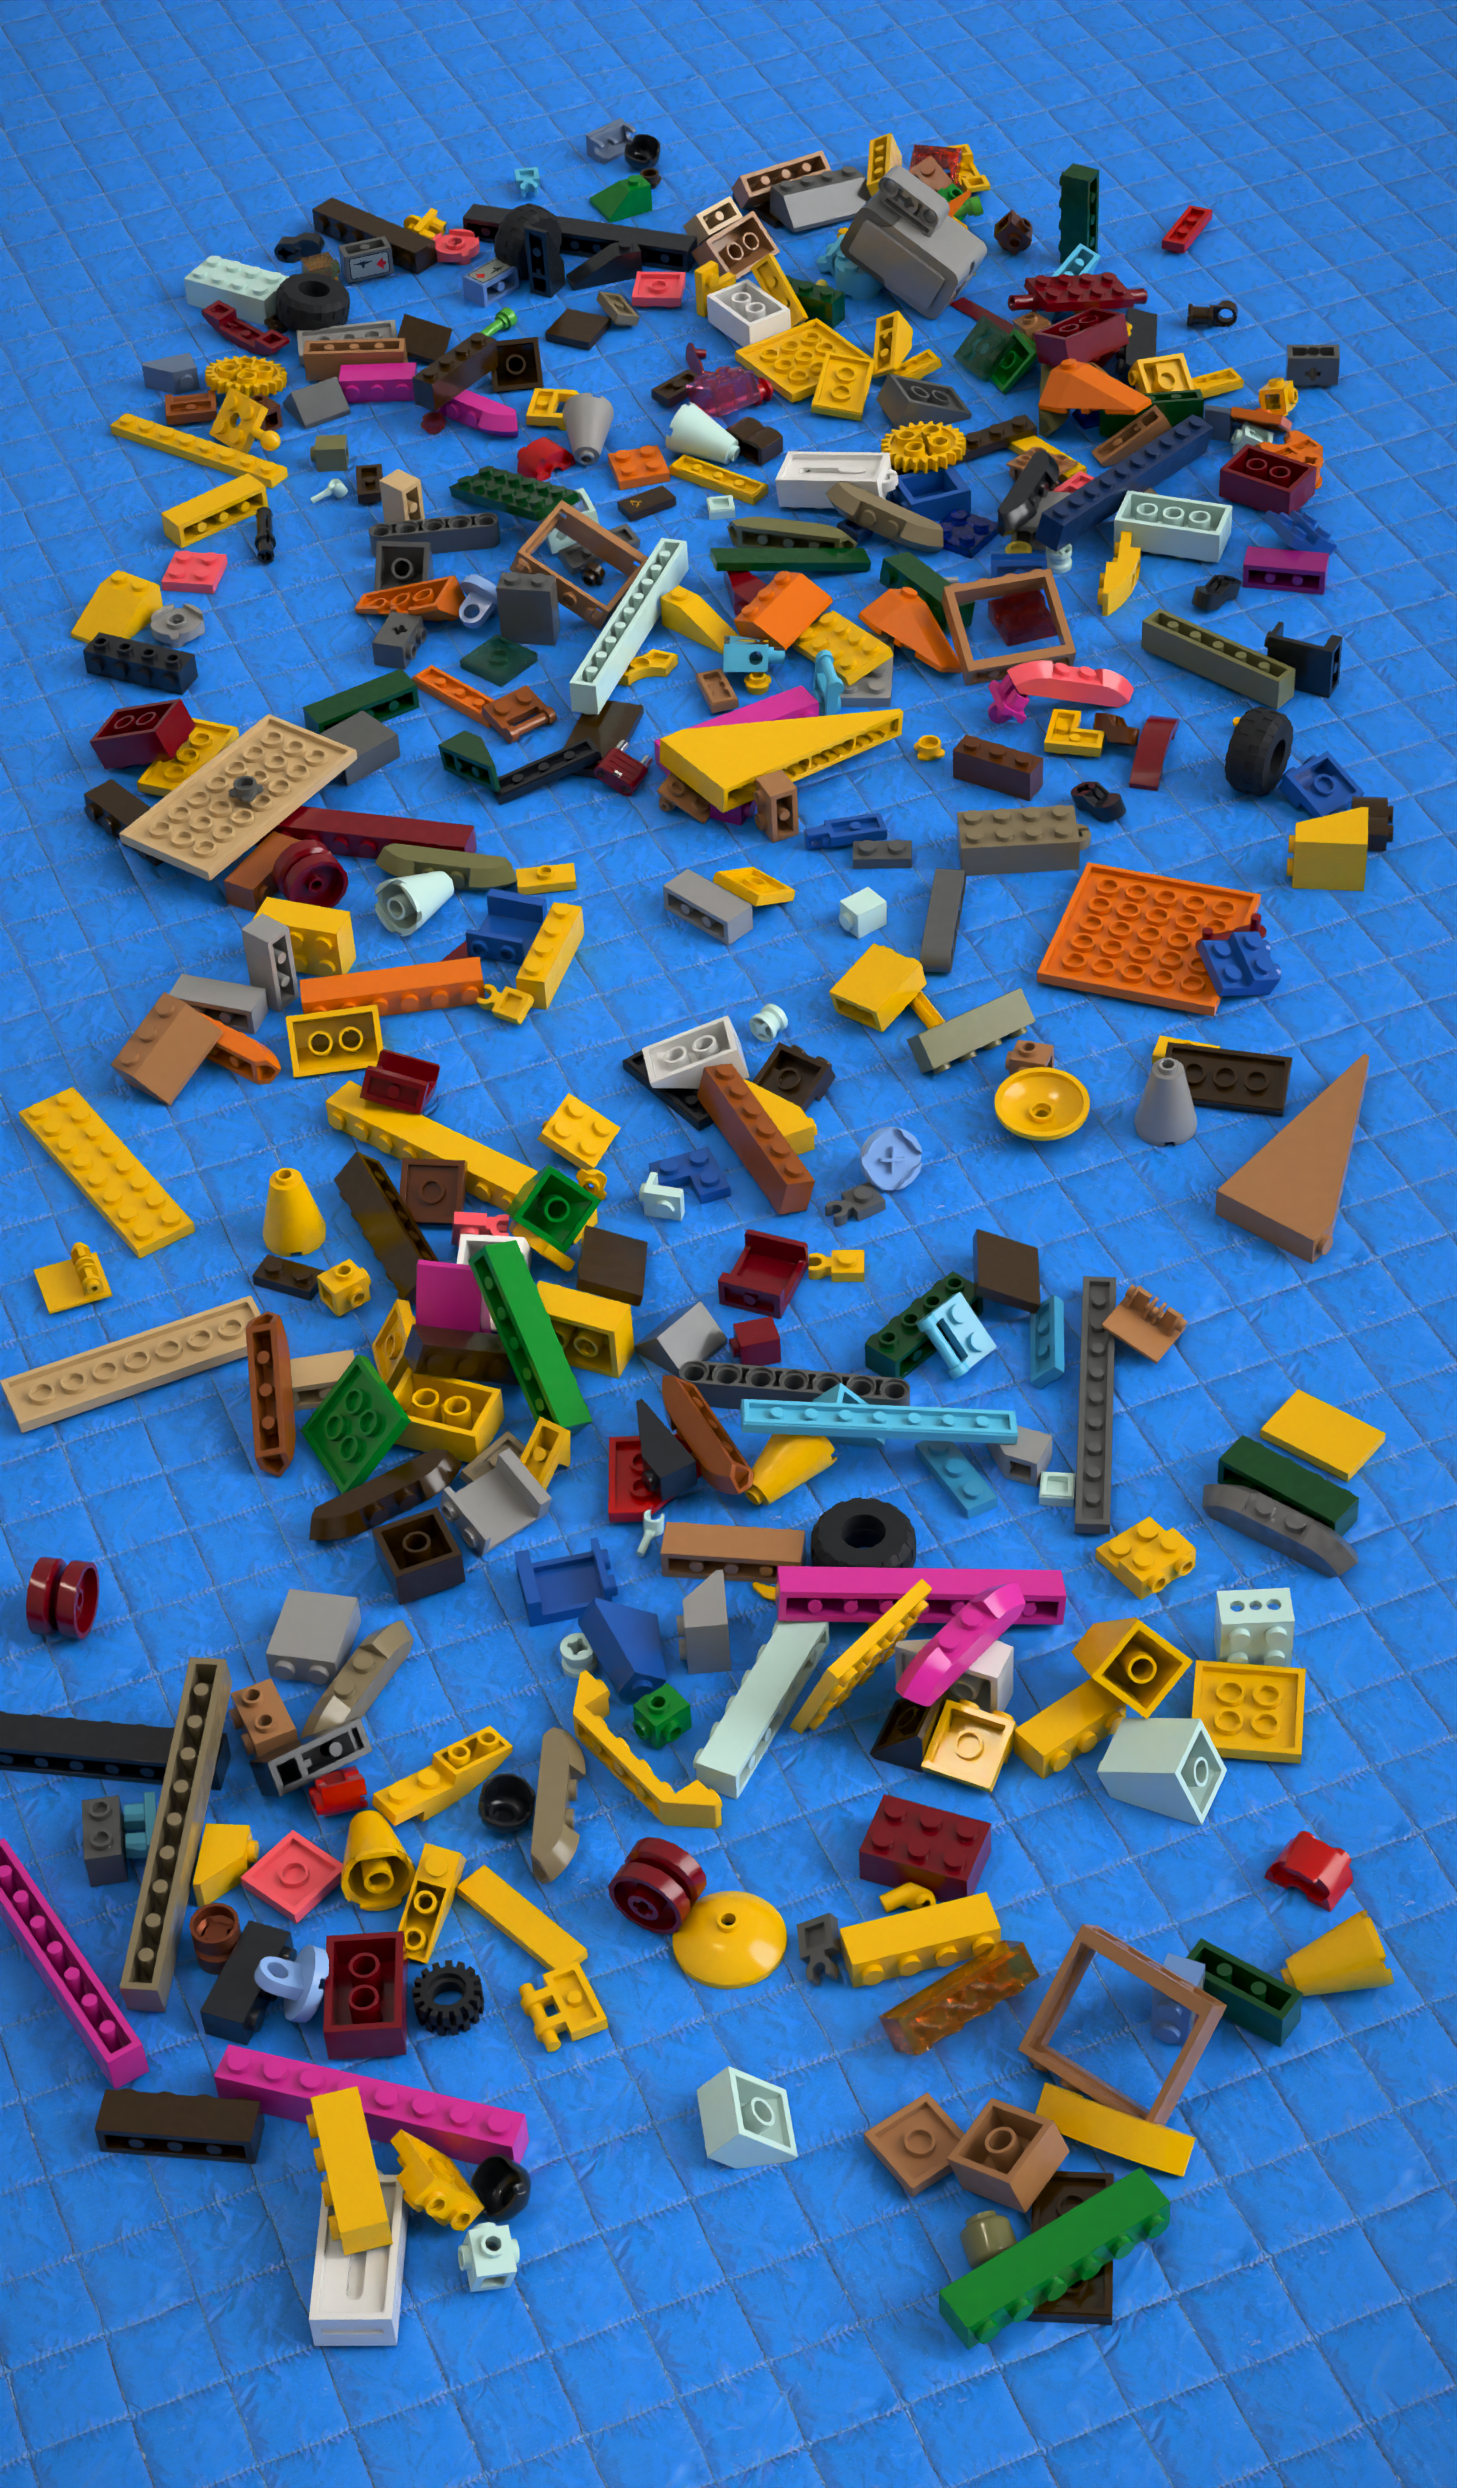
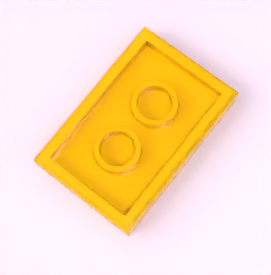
M826 351L811 405V412L861 421L876 360Z
M1299 1389L1260 1429V1437L1346 1482L1357 1473L1385 1442L1386 1434Z

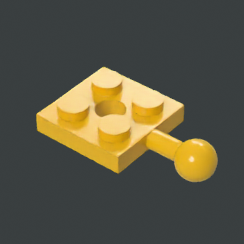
M230 388L209 434L234 450L248 454L255 438L260 440L261 446L267 451L276 450L281 443L277 432L260 429L269 409L243 393ZM240 417V418H241L240 424L236 427V422H237L238 418Z

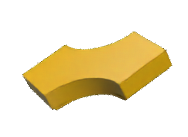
M652 649L642 656L634 657L618 684L630 686L635 681L646 677H667L679 663L678 655Z
M515 1220L509 1225V1231L513 1235L524 1237L530 1247L564 1271L570 1272L576 1263L572 1258Z

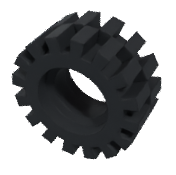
M445 1960V1967L440 1968L439 1963L436 1962L432 1964V1972L427 1968L422 1970V1978L416 1977L414 1981L415 1987H412L415 2013L421 2026L426 2024L427 2031L431 2033L437 2028L438 2035L445 2036L446 2030H451V2034L454 2036L459 2035V2027H462L465 2032L470 2030V2021L477 2024L480 2020L479 2014H483L484 1997L481 1979L479 1975L475 1976V1970L471 1966L465 1969V1963L458 1961L457 1966L453 1967L452 1960ZM447 1991H456L463 1995L461 2000L451 2005H440L434 2002L436 1996Z

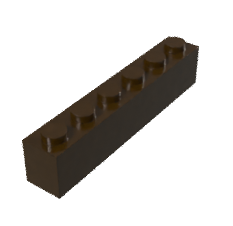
M330 198L312 209L314 229L319 233L345 244L385 236L392 249L393 264L417 275L437 263L434 240L334 198Z
M356 1152L334 1178L336 1185L341 1191L339 1194L349 1205L352 1211L351 1216L360 1224L363 1230L362 1235L375 1250L374 1256L383 1264L387 1278L394 1283L398 1290L397 1295L399 1299L409 1301L410 1306L416 1305L418 1260L439 1261L380 1161Z

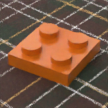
M646 445L638 449L619 450L616 453L607 454L608 464L620 490L670 481V472L658 445Z

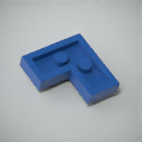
M709 1147L649 1163V1173H658V1185L673 1188L691 1185L700 1204L731 1196L730 1185Z

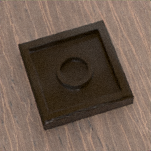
M567 308L545 332V340L590 350L612 326V321L610 317Z

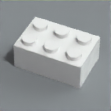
M748 279L707 295L708 322L743 348L791 329L790 309Z

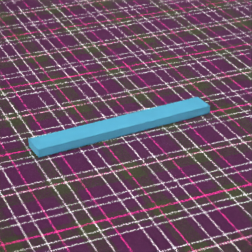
M741 1399L740 1405L742 1433L1017 1444L1018 1439L1015 1411L756 1399Z

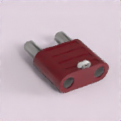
M621 740L615 748H610L594 769V775L622 795L631 796L647 776V769L653 762V759L650 757L647 761L649 755H645L640 762L624 753L629 744L628 742L624 744L625 740Z

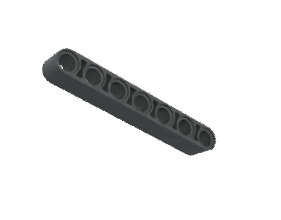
M698 1360L685 1362L679 1369V1378L694 1384L709 1407L740 1410L741 1399L812 1402L813 1399L839 1383H842L870 1405L910 1406V1386L905 1380L899 1378Z

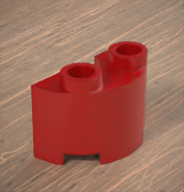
M547 437L534 440L527 447H522L517 453V473L528 478H536V480L542 482L551 477V473L556 467L564 471L576 464L571 453Z
M356 1766L327 1773L313 1780L314 1787L308 1788L313 1810L315 1809L317 1816L323 1815L324 1818L368 1807L367 1800L363 1796L367 1795L365 1780L362 1774H359Z
M1300 1831L1295 1838L1287 1843L1268 1868L1264 1878L1285 1889H1288L1290 1886L1300 1889L1306 1895L1308 1901L1331 1912L1353 1882L1352 1871L1349 1868L1351 1858L1343 1849L1332 1848L1323 1841L1316 1839L1311 1833Z

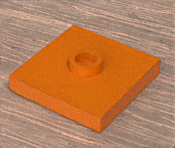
M1232 407L1230 416L1242 425L1247 421L1260 428L1282 432L1291 431L1292 422L1283 415L1271 413V410L1263 408L1250 410Z

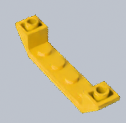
M587 1670L581 1672L573 1708L575 1737L664 1825L718 1828L721 1826V1808L723 1805L719 1795L713 1789H707L698 1779L677 1793L674 1792L667 1782H661L653 1774L651 1767L645 1760H639L631 1753L628 1744L623 1738H616L609 1731L607 1724L603 1720V1718L610 1714L608 1700L610 1692L606 1684L601 1679L596 1680Z

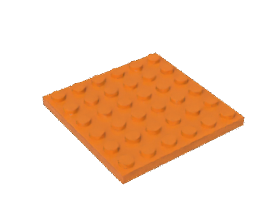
M1087 862L1039 966L1037 982L1214 1017L1222 996H1218L1201 956L1196 950V941L1202 938V930L1205 927L1212 928L1214 935L1249 925L1251 915L1257 913L1260 906L1261 894Z

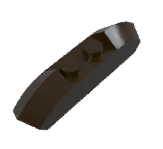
M435 1448L315 1507L311 1517L309 1540L337 1541L351 1538L375 1526H379L405 1511L411 1510L447 1487L459 1472L462 1462L448 1450Z

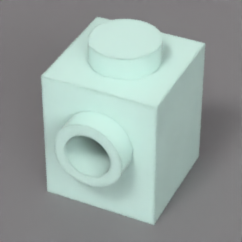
M869 887L841 900L839 915L841 926L860 939L887 925L886 901Z

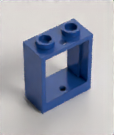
M948 464V469L939 467L938 472L929 469L928 473L920 470L916 474L912 472L898 476V484L895 486L896 489L889 492L892 503L934 522L971 513V490L953 465ZM940 490H943L945 492L917 500L914 499L915 496L924 495Z

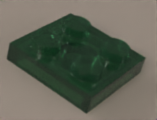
M982 315L953 357L987 383L1017 340L986 316Z

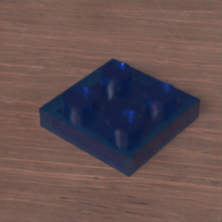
M954 508L939 522L943 528L942 549L970 559L999 534L997 522Z

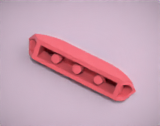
M1041 660L1023 663L1007 670L1019 694L1120 708L1129 703L1134 691L1133 686L1122 675L1103 668L1093 670L1085 666L1078 668L1067 666L1063 663L1052 664V661Z

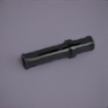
M260 507L255 514L257 524L255 547L258 550V560L263 564H269L274 560V548L276 546L272 526L273 514L270 508Z

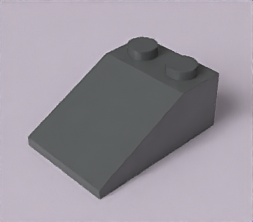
M888 374L876 399L882 407V411L889 417L893 427L899 430L900 425L909 427L910 422L918 425L919 421H922L924 424L933 421L935 425L943 422V425L970 419L972 415L951 386L894 374Z

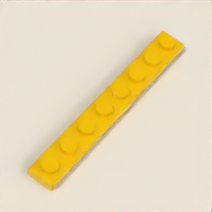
M125 413L110 425L113 435L236 477L249 473L271 489L288 476L287 467L154 423L153 421L139 418L132 414Z

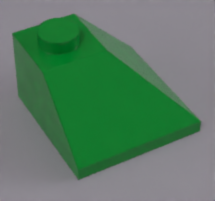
M631 175L627 179L620 180L590 197L589 202L609 223L652 211L651 184L641 175Z
M1014 328L982 366L984 371L1004 394L1008 393L1038 364L1035 342Z
M548 1164L522 1186L505 1213L565 1254L602 1200Z

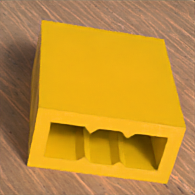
M873 943L829 993L837 1013L883 1033L925 987L927 982L923 967L918 960L912 957H905L896 953L891 948H884Z

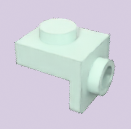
M650 1172L647 1182L641 1184L639 1191V1201L644 1203V1215L682 1221L685 1213L683 1189L658 1185V1173Z

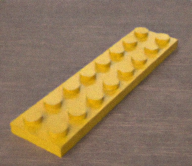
M74 1087L61 1091L18 1112L20 1122L139 1259L195 1232L194 1222Z

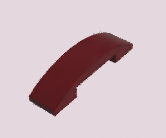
M220 300L201 310L202 316L219 334L231 343L249 352L262 355L273 354L290 343L288 337L273 329L264 333L238 319L236 309Z
M1155 715L1148 717L1137 746L1129 788L1158 791L1163 775V764L1170 742L1175 738L1179 718Z

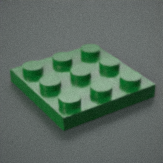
M357 1354L300 1431L340 1492L344 1494L364 1484L411 1420L370 1360L365 1356Z

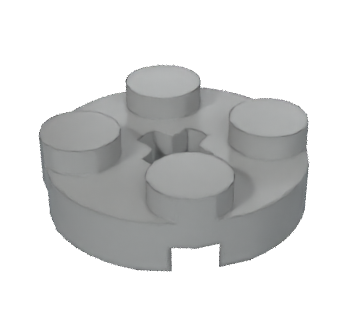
M174 604L163 606L151 616L150 627L152 636L160 642L169 643V646L172 648L183 647L185 642L191 641L205 633L202 611L191 604H183L184 608H175Z

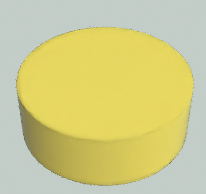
M1014 541L1006 546L1005 554L1032 553V546L1024 541Z

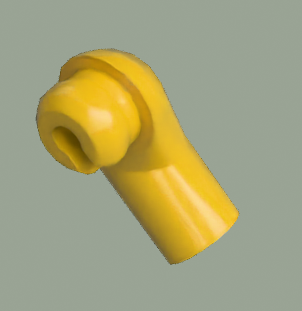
M912 1882L905 1883L878 1896L886 1914L902 1906L916 1910L936 1905V1898L932 1891Z

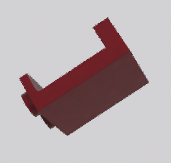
M382 1049L377 1066H368L366 1069L360 1098L420 1115L435 1093L441 1067L439 1064Z
M747 1229L744 1234V1250L730 1274L722 1272L718 1279L719 1304L781 1319L808 1269V1245L805 1242Z

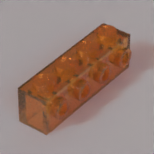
M1001 1940L879 2016V2019L896 2052L917 2056L931 2049L933 2043L944 2036L960 2031L965 2026L964 2024L974 2017L982 2016L992 2011L996 2007L995 2004L1006 1997L1019 1994L1026 1988L1027 1984L1040 1977L1023 1942Z

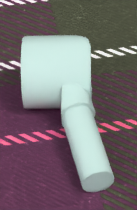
M334 478L329 482L328 488L310 499L314 504L331 494H334L337 498H342L347 494L348 489L339 479Z
M647 1510L644 1513V1534L636 1552L637 1556L644 1557L653 1537L663 1533L664 1513L657 1520H651V1510Z

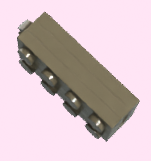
M1074 805L957 812V843L961 870H966V876L1079 870V851L1087 849L1091 842L1089 828L1086 825L1077 824Z

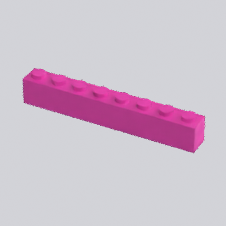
M777 1566L775 1600L778 1621L877 1622L921 1579L932 1590L925 1599L929 1605L917 1618V1623H948L968 1602L982 1591L1018 1582L1026 1605L1020 1617L1013 1624L1063 1625L1067 1595L1061 1570Z
M1 1839L0 1916L114 2090L149 2072L143 2044L6 1839Z
M228 2044L214 2075L219 2098L236 2099L244 2097L253 2101H260L263 2114L307 2124L306 2115L313 2114L310 2097L358 2086L370 2139L392 2144L390 2140L402 2129L451 2159L479 2165L490 2155L504 2154L520 2164L529 2143L526 2115L523 2113Z

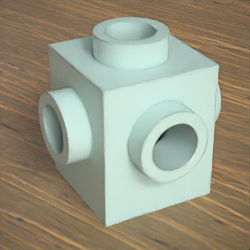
M487 2222L478 2224L471 2230H468L463 2244L458 2247V2261L460 2269L462 2271L467 2270L470 2292L511 2287L517 2273L516 2264L519 2263L520 2253L516 2238L511 2239L509 2226H496L495 2223Z

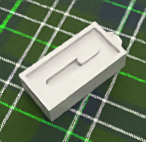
M788 451L775 479L779 507H789L791 509H798L800 507L815 509L834 508L826 492L837 482H849L885 499L888 492L896 489L895 486H897L899 481L897 472L892 470L890 453Z
M377 2169L393 2244L344 2256L341 2240H332L328 2221L329 2216L335 2215L334 2205L325 2207L322 2194L309 2312V2324L314 2346H397L409 2204L402 2196L405 2190L396 2179L398 2175H384L382 2171ZM324 2175V2181H328L327 2175Z

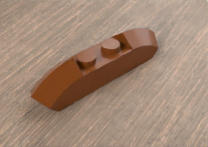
M267 1311L250 1320L245 1328L255 1459L260 1470L281 1477L291 1464L296 1441L291 1363L288 1341L280 1315Z
M674 1375L663 1376L662 1395L667 1422L672 1431L676 1430L677 1435L684 1442L688 1443L692 1449L691 1456L700 1464L702 1477L713 1488L727 1494L739 1495L750 1488L753 1483L754 1472L697 1387Z

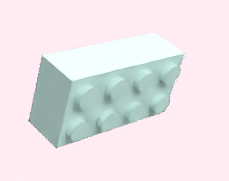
M211 255L184 278L187 303L205 309L220 300L236 309L237 318L268 326L264 324V320L276 314L277 289L289 276Z
M1128 490L1114 519V545L1115 542H1120L1121 531L1132 532V547H1140L1141 551L1219 563L1231 534L1232 506Z

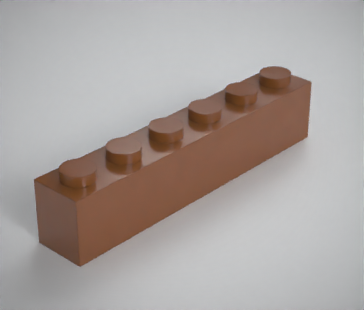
M732 1063L704 1067L697 1098L778 1214L806 1211L815 1180Z

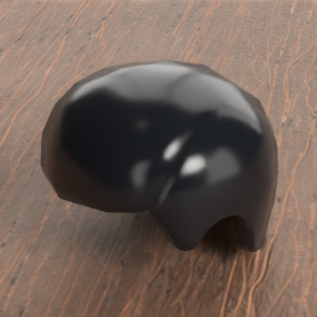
M648 134L635 135L633 141L625 146V161L634 169L642 171L652 168L659 161L660 142L653 136Z
M498 1774L490 1778L483 1784L479 1797L478 1815L481 1818V1822L488 1829L500 1834L517 1833L528 1825L532 1817L535 1803L534 1790L526 1779L515 1774Z
M495 2154L487 2157L479 2164L471 2179V2186L476 2190L479 2200L485 2207L481 2213L491 2220L501 2222L514 2218L528 2204L531 2190L529 2173L519 2163L504 2154Z

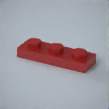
M1189 205L1162 239V249L1170 250L1173 253H1185L1212 219V210Z

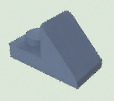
M1205 405L1204 421L1214 427L1210 439L1230 441L1233 423L1239 424L1230 416L1231 408Z

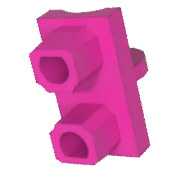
M1009 674L1005 676L1001 683L992 680L988 687L995 702L988 708L990 720L999 724L1008 721L1011 716H1014L1018 723L1023 724L1027 719L1023 709L1030 701L1028 695L1019 694Z

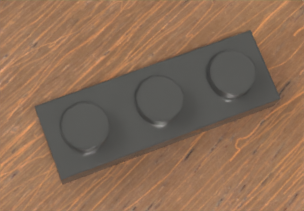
M627 523L608 530L635 549L640 548L641 540ZM579 543L561 549L558 552V559L571 575L580 573V568L585 567L588 562H595L597 564L606 562Z

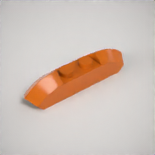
M200 1013L223 1032L206 1056L207 1059L258 1085L270 1084L281 1071V1067L277 1057L267 1046L246 1036L242 1032L224 1025L219 1020H214Z

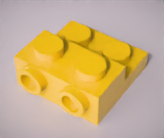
M1184 353L1136 360L1128 373L1130 385L1135 386L1136 391L1141 394L1195 390Z
M1149 1516L1096 1548L1095 1558L1142 1600L1152 1593L1161 1591L1176 1578L1190 1573L1195 1567L1196 1548L1174 1528L1166 1531Z
M947 1699L921 1767L923 1771L992 1793L1003 1763L1007 1764L1013 1749L1014 1729L1018 1727L1016 1721H1013L1014 1718L1011 1715L1002 1711L993 1710L991 1714L979 1710L980 1707L977 1704L965 1699H959L958 1703Z
M400 2129L390 2142L399 2153L397 2157L398 2163L404 2168L396 2177L405 2190V2193L402 2195L404 2200L417 2212L425 2209L427 2214L440 2225L445 2227L449 2223L454 2230L464 2231L485 2207L451 2158Z

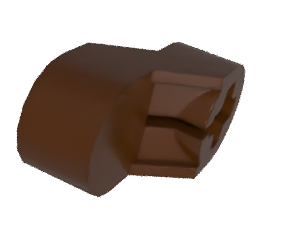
M1095 713L1093 730L1104 731L1109 742L1132 747L1138 745L1140 730L1128 727L1123 717L1108 713Z

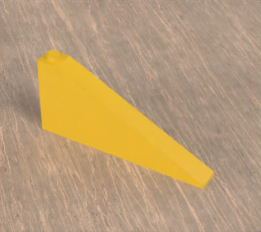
M901 709L682 729L660 739L659 762L724 813L754 800L753 792L756 791L755 778L782 769L793 783L902 735L903 711Z

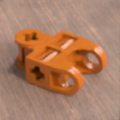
M1293 430L1284 435V444L1278 445L1264 441L1255 445V447L1317 467L1315 489L1321 487L1322 477L1320 476V468L1323 466V446L1308 435Z

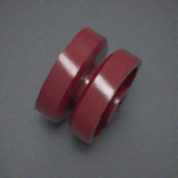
M301 840L291 844L281 852L274 863L272 871L273 882L288 901L333 908L346 893L348 886L347 872L328 848L317 840Z
M41 1557L37 1561L30 1576L26 1599V1619L28 1627L33 1634L54 1635L59 1630L63 1637L86 1638L93 1626L99 1600V1575L96 1565L93 1562L73 1560L67 1565L62 1558Z
M646 1837L636 1842L625 1859V1864L621 1865L608 1885V1890L615 1907L627 1919L643 1929L668 1935L679 1930L691 1911L690 1907L694 1906L707 1883L706 1875L700 1864L688 1852L676 1844L661 1838Z

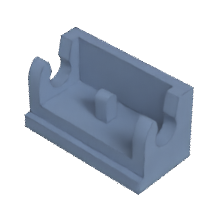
M619 118L586 134L587 156L602 164L623 156L626 144H630L634 139L630 136L629 132L634 133L636 129L624 122V119Z

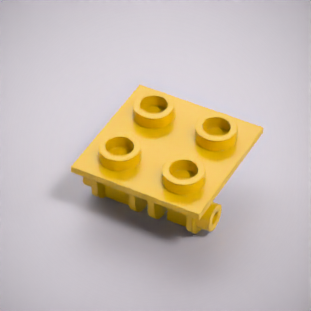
M77 1242L72 1246L70 1252L72 1259L34 1270L49 1314L113 1296L97 1253H91L89 1247L82 1242Z

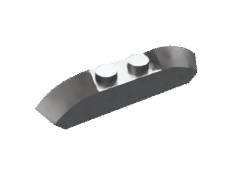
M1208 1484L1203 1487L1202 1507L1210 1518L1329 1578L1342 1575L1358 1563L1356 1551L1334 1530L1256 1490L1232 1484Z

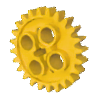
M246 355L240 358L233 356V359L224 357V361L217 359L216 363H209V366H206L205 383H207V387H211V391L217 390V394L226 393L227 395L229 389L233 388L249 398L259 394L269 397V394L276 395L277 391L282 392L283 388H286L287 372L285 367H281V364H274V360L266 361V358L257 359L256 356L250 358Z
M919 421L918 425L910 422L909 427L900 425L899 430L891 429V434H885V439L881 440V453H890L891 466L894 465L895 470L903 468V472L911 469L914 474L919 470L928 473L929 469L938 472L939 467L948 469V464L956 465V460H962V455H965L966 450L964 433L959 432V428L952 429L951 424L943 426V422L937 425L933 424V421H930L928 424Z

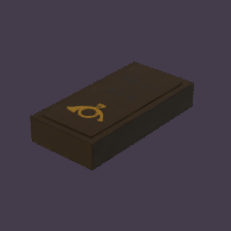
M662 485L618 501V510L630 522L675 506L676 497Z

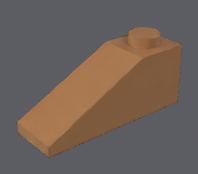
M1154 405L1091 452L1102 467L1114 465L1172 427L1164 414Z

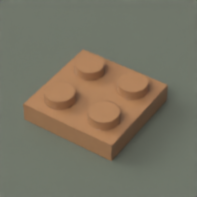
M927 2092L864 2133V2143L913 2198L953 2171L947 2157L964 2136V2132Z

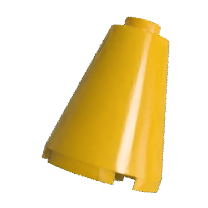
M281 1168L270 1177L262 1231L266 1247L272 1253L283 1257H291V1253L301 1252L302 1256L310 1254L318 1249L326 1239L325 1220L301 1173L292 1168Z
M772 1434L751 1468L754 1472L753 1483L750 1488L744 1491L745 1495L756 1505L761 1503L766 1506L770 1505L832 1466L837 1460V1457H831V1454L835 1451L833 1445L826 1436Z
M373 1810L360 1812L352 1818L349 1825L340 1879L344 1896L349 1902L352 1900L359 1904L360 1909L366 1911H383L398 1906L403 1902L402 1897L411 1889L416 1873L414 1863L381 1813Z
M1366 1909L1357 1912L1285 1959L1287 1968L1280 1970L1284 1983L1302 1992L1303 1997L1386 1987L1394 1984L1391 1968L1386 1969L1384 1964L1385 1951Z

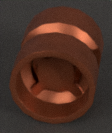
M211 1903L196 1910L191 1917L189 1927L198 1965L209 1974L220 1975L242 1932L237 1912L231 1906L224 1903Z

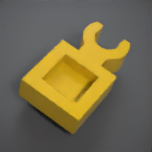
M485 984L484 986L487 994L491 996L488 999L479 997L476 999L482 1009L491 1010L495 1017L517 1025L522 1024L534 1003L531 994L507 986L500 993L491 984Z
M832 1250V1257H826L820 1253L809 1254V1279L818 1280L825 1276H831L832 1282H864V1250Z

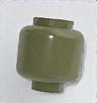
M993 2210L984 2211L968 2218L965 2221L966 2227L960 2233L962 2246L969 2265L973 2270L1017 2243L1008 2218L996 2215V2212Z

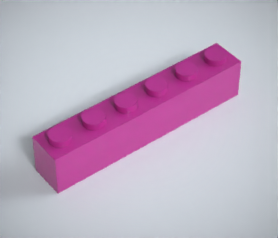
M800 685L686 729L819 716V702ZM660 739L654 741L656 764L669 776L671 771L659 762Z

